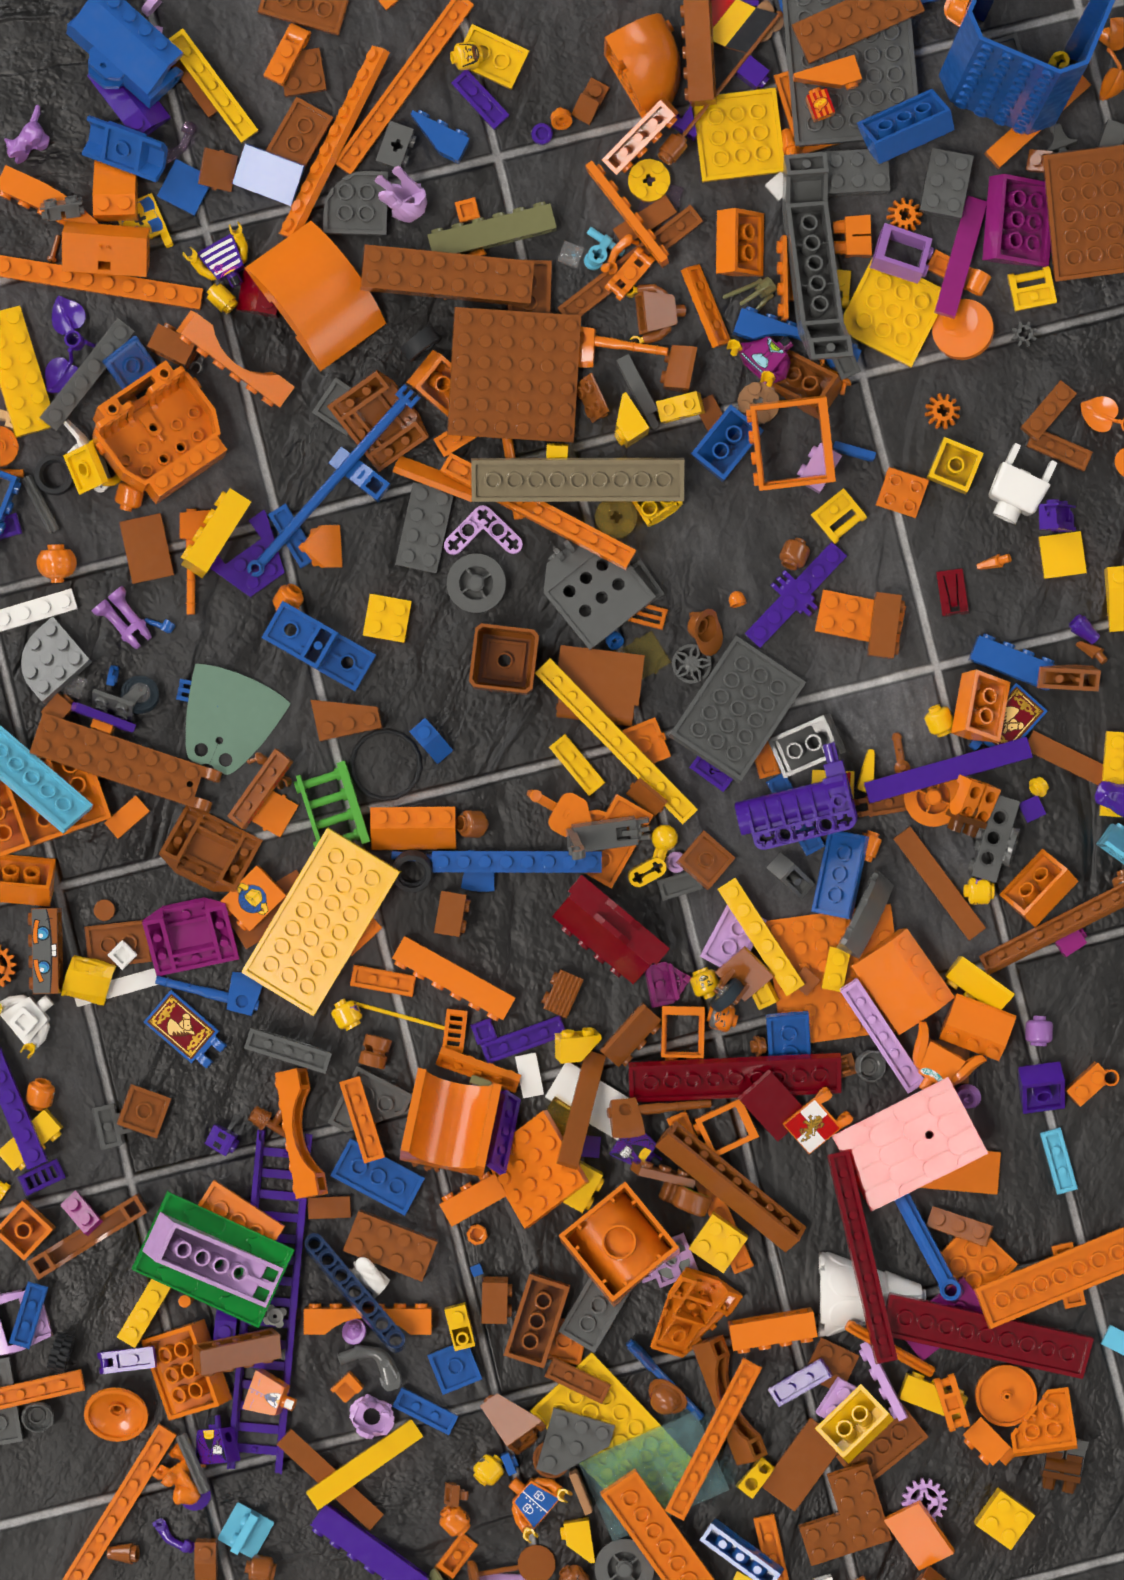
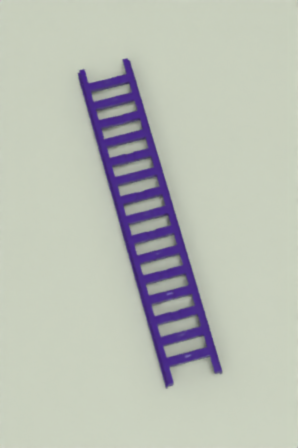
M257 1130L251 1204L259 1208L260 1198L299 1201L298 1214L263 1211L277 1221L296 1222L297 1229L296 1235L281 1233L276 1240L282 1243L295 1244L294 1256L291 1257L288 1263L293 1265L292 1277L282 1276L279 1285L291 1286L290 1298L273 1297L270 1302L274 1306L289 1307V1318L283 1319L284 1325L281 1327L288 1328L287 1340H280L281 1349H286L285 1362H261L250 1368L284 1371L283 1381L290 1385L307 1198L296 1199L294 1192L261 1189L262 1177L292 1179V1173L290 1170L263 1168L264 1156L289 1158L287 1150L283 1148L264 1147L266 1130ZM305 1134V1144L311 1155L313 1134ZM240 1320L239 1335L248 1333V1325L251 1324ZM263 1320L260 1324V1326L276 1327L273 1325H265ZM244 1367L236 1368L231 1427L234 1428L238 1450L244 1453L276 1455L275 1473L282 1474L284 1451L279 1446L238 1443L239 1431L278 1434V1442L286 1434L288 1410L282 1409L279 1425L240 1422V1412L245 1410L242 1409L245 1402L242 1400L243 1388L249 1389L252 1380L243 1379ZM236 1461L227 1463V1469H235Z

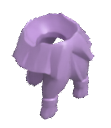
M396 166L392 173L401 180V185L391 184L382 175L377 176L375 182L386 189L379 192L378 197L380 201L392 209V217L410 223L425 213L427 205L426 192L421 187V183H416L401 167Z
M369 1394L355 1400L350 1406L349 1418L359 1436L366 1439L387 1435L394 1425L395 1417L391 1410V1404L378 1400ZM369 1408H374L380 1413V1420L374 1425L366 1423L363 1418L364 1412Z

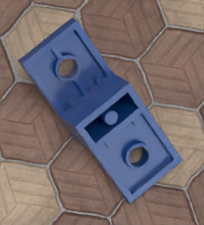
M284 601L281 602L261 637L355 692L376 657V654L340 635L335 630ZM288 624L296 626L297 631L295 635L288 636L285 634V627ZM345 657L353 659V666L349 669H345L341 665V661Z

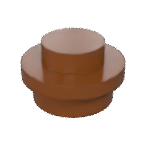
M758 1035L754 1036L753 1040L750 1041L751 1052L755 1053L757 1057L765 1054L767 1050L765 1038Z

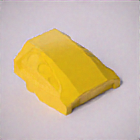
M631 501L647 527L658 524L675 513L683 505L682 501Z
M74 955L67 969L61 996H70L104 1006L116 966L98 959Z

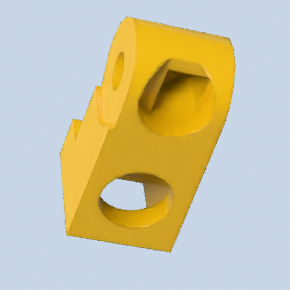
M762 1457L753 1464L751 1469L746 1472L735 1486L749 1498L753 1499L775 1467Z

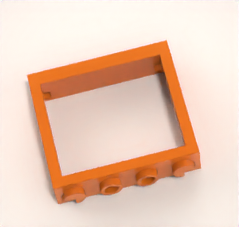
M825 395L749 404L750 410H746L747 423L751 422L752 431H748L749 443L754 444V452H751L752 465H756L757 473H753L754 486H758L759 490L763 491L836 482L827 397ZM818 404L825 474L765 481L757 411Z

